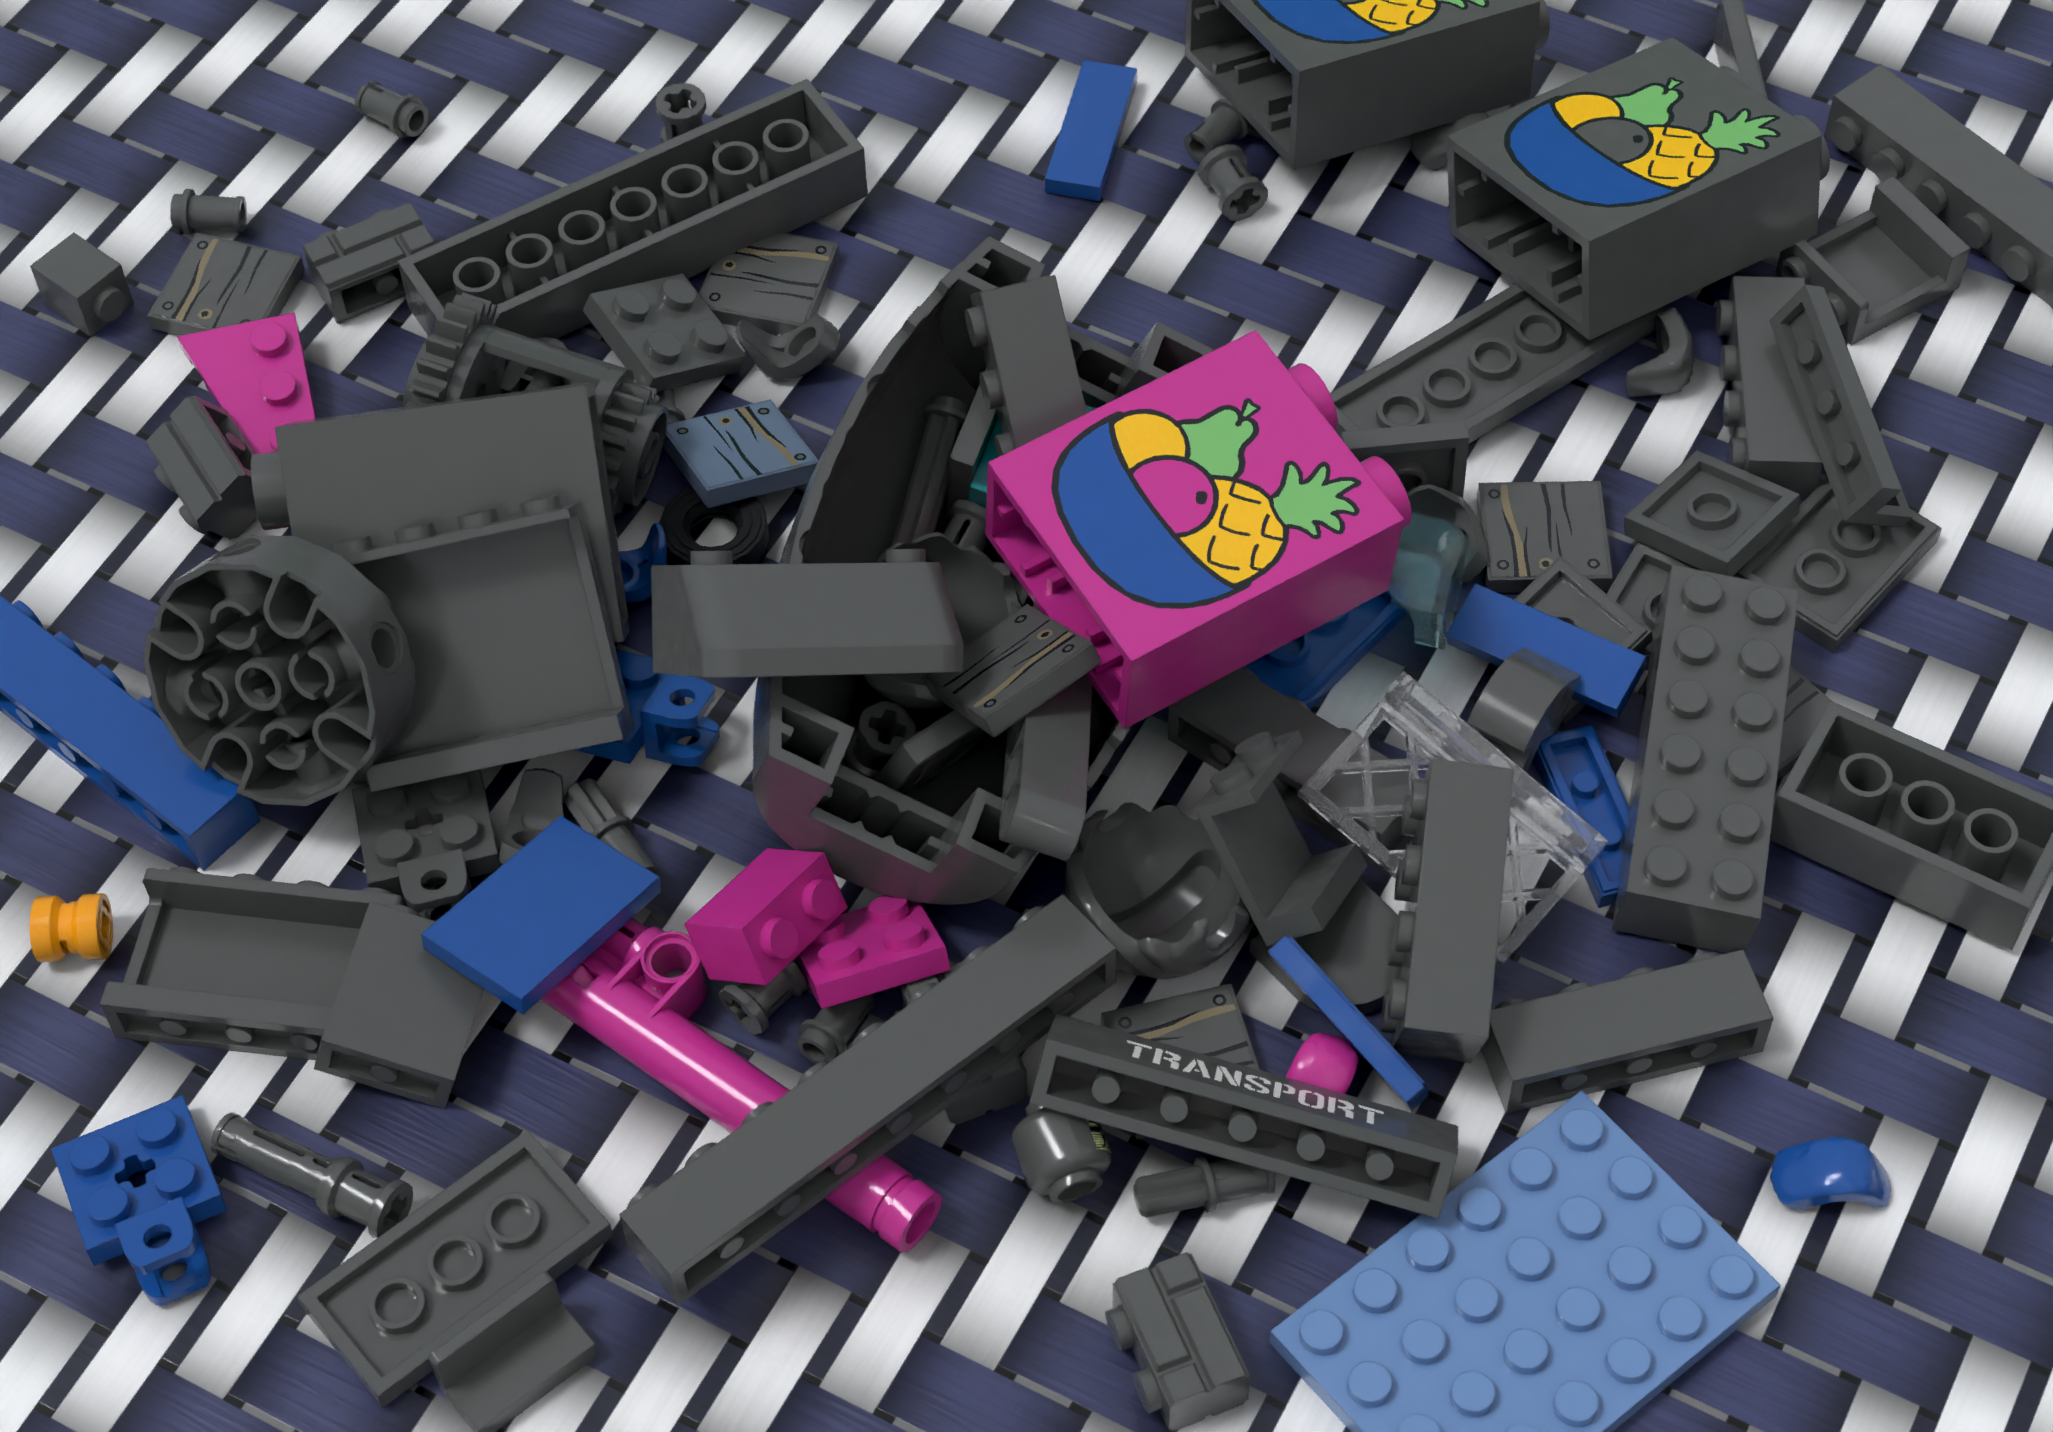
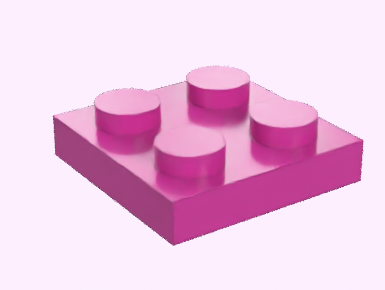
M888 895L874 899L869 903L868 907L841 914L796 957L821 1009L951 970L946 946L920 902Z

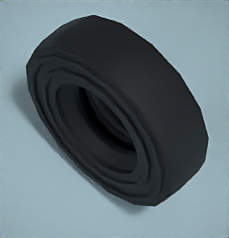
M691 486L678 492L665 506L659 521L666 535L667 561L670 565H691L690 551H732V564H758L763 559L769 543L766 511L756 496L707 508ZM711 518L728 519L738 528L736 536L730 542L721 546H701L690 535L693 528L699 522Z

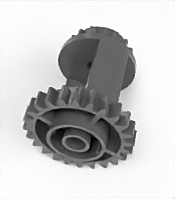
M462 292V295L456 294L453 303L448 302L446 304L443 318L437 317L434 333L427 337L414 361L406 384L402 407L497 395L501 386L505 359L535 368L532 385L540 389L556 387L558 376L580 383L594 382L613 514L621 513L625 503L633 506L639 505L646 495L656 472L668 428L669 411L667 407L658 404L659 396L656 395L657 389L634 382V375L630 369L499 328L497 325L500 315L496 314L497 305L492 304V301Z

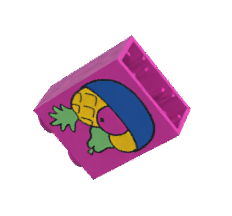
M1257 330L988 462L985 535L1039 611L1094 644L1101 663L1085 675L1124 729L1389 589L1402 529L1409 526L1412 518L1410 501L1401 480L1391 466L1377 456H1372L1359 462L1336 432L1338 424L1336 408L1331 394L1320 376L1304 363H1299L1286 369Z

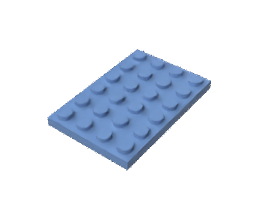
M1581 1090L1446 1194L1439 1219L1424 1214L1419 1215L1270 1331L1269 1343L1351 1432H1613L1776 1298L1780 1284Z

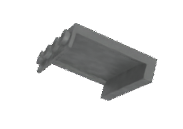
M559 494L520 503L522 515L498 519L496 508L458 516L460 528L435 533L433 522H427L394 530L397 542L373 547L371 537L368 535L331 544L333 552L342 555L388 596L392 611L406 634L410 656L415 664L414 676L416 684L408 726L387 754L366 771L371 792L624 739L635 729L581 502L562 506Z

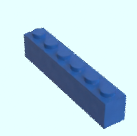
M0 595V711L202 871L206 870L261 821L253 799L236 792L239 787L238 784L225 779L212 766L203 771L180 750L150 699L141 697L137 701L126 692L121 680L108 667L100 664L94 668L84 660L83 654L69 637L61 632L53 636L43 628L39 618L26 604L19 600L11 604Z

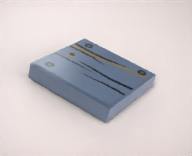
M771 399L668 424L663 446L707 508L806 484L809 482L819 462Z

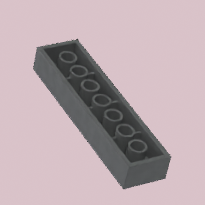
M805 79L397 261L409 309L426 334L430 336L435 331L437 317L443 318L446 304L448 302L453 303L455 295H462V292L492 301V304L497 305L496 314L500 315L497 327L533 339L539 337L558 339L592 323L583 312V308L591 293L682 273L687 279L710 269L712 263L779 232L789 233L867 197L864 147L811 82Z

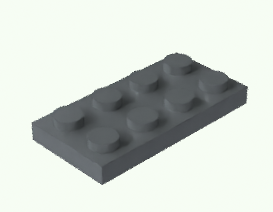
M526 1130L297 1297L303 1310L383 1408L433 1371L428 1358L431 1352L541 1272L547 1271L554 1280L611 1239L613 1232L607 1219L529 1130Z

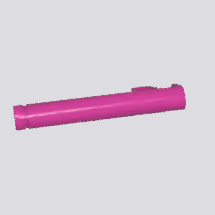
M632 917L540 999L730 1133L741 1126L745 1117L755 1107L764 1102L774 1103L790 1091L688 1020L705 1000L707 983L704 967L689 935L682 932H665L656 926L648 928ZM672 971L685 972L681 976L674 978L663 977ZM884 1154L824 1198L872 1233L878 1232L882 1240L901 1253L908 1252L923 1239L937 1218L942 1205V1196L939 1192L920 1179L914 1180L910 1172Z

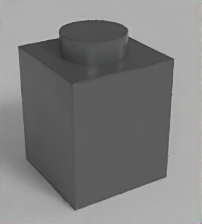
M74 232L30 266L44 305L90 337L94 336L111 321L116 320L126 309L134 304L121 264Z

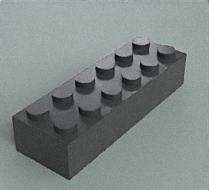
M1677 565L1671 566L1656 612L1629 802L1628 824L1625 832L1619 873L1620 884L1615 901L1612 930L1723 953L1743 949L1746 952L1761 919L1798 589Z

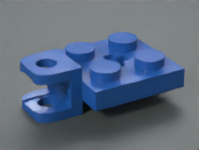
M616 649L635 729L622 740L575 750L630 764L644 744L646 758L687 767L703 764L720 738L719 725L712 719L703 716L711 703L716 699L714 686L697 677L653 673L652 657ZM685 697L692 698L694 701L686 705ZM686 736H693L699 739L691 745H682L677 742Z
M183 1095L51 1148L86 1252L94 1266L125 1253L130 1265L135 1270L144 1294L153 1304L158 1306L165 1305L203 1289L209 1284L211 1266L195 1224L228 1209ZM151 1170L146 1173L145 1179L147 1183L140 1187L134 1188L130 1181H126L136 1172ZM174 1264H184L187 1266L185 1273L180 1278L172 1281L162 1279L163 1273L168 1267Z

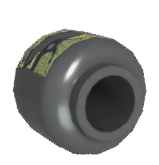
M1029 1104L1025 1108L1027 1117L1017 1124L1011 1138L1013 1149L1028 1188L1039 1195H1049L1054 1203L1077 1200L1099 1189L1103 1184L1102 1175L1109 1169L1112 1159L1111 1150L1101 1124Z

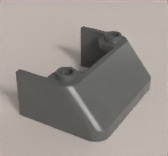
M886 549V563L732 564V551H690L691 565L651 566L653 673L725 678L964 671V643L940 562H926V549Z

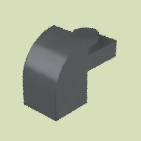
M1525 647L1510 655L1490 678L1469 716L1467 723L1472 725L1457 762L1514 769L1511 801L1514 800L1519 793L1540 742L1557 732L1581 675Z

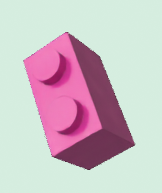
M766 848L684 925L709 979L768 985L848 907L824 852Z

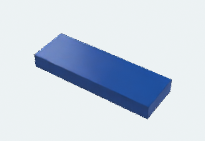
M1083 60L1045 176L1046 193L1095 201L1101 200L1136 88L1137 68Z
M1476 583L1446 633L1449 645L1497 666H1500L1510 655L1525 647L1581 675L1572 699L1616 718H1619L1647 667L1646 656Z
M1592 725L1552 734L1540 742L1533 761L1597 907L1615 904L1620 884L1619 873L1625 832L1628 824L1629 805Z
M1285 935L1268 951L1281 970L1346 1041L1357 1050L1358 1054L1411 1112L1429 1096V1089L1423 1079L1291 936L1288 938Z

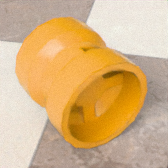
M104 893L83 894L77 901H70L69 903H66L59 896H37L31 906L29 924L30 942L36 961L40 963L60 962L68 953L79 954L85 960L107 959L110 956L113 943V917L107 895Z

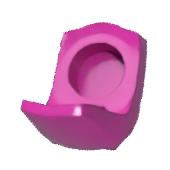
M1325 1032L1309 1035L1295 1055L1285 1077L1346 1094L1360 1061L1359 1054L1349 1042L1340 1036Z

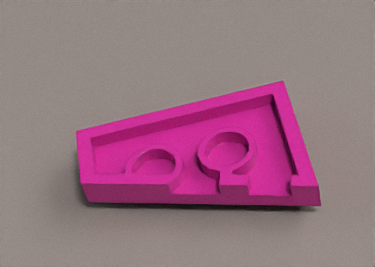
M295 313L177 336L182 351L200 374L212 398L220 407L228 411L255 454L278 451L275 427L295 421L317 419Z

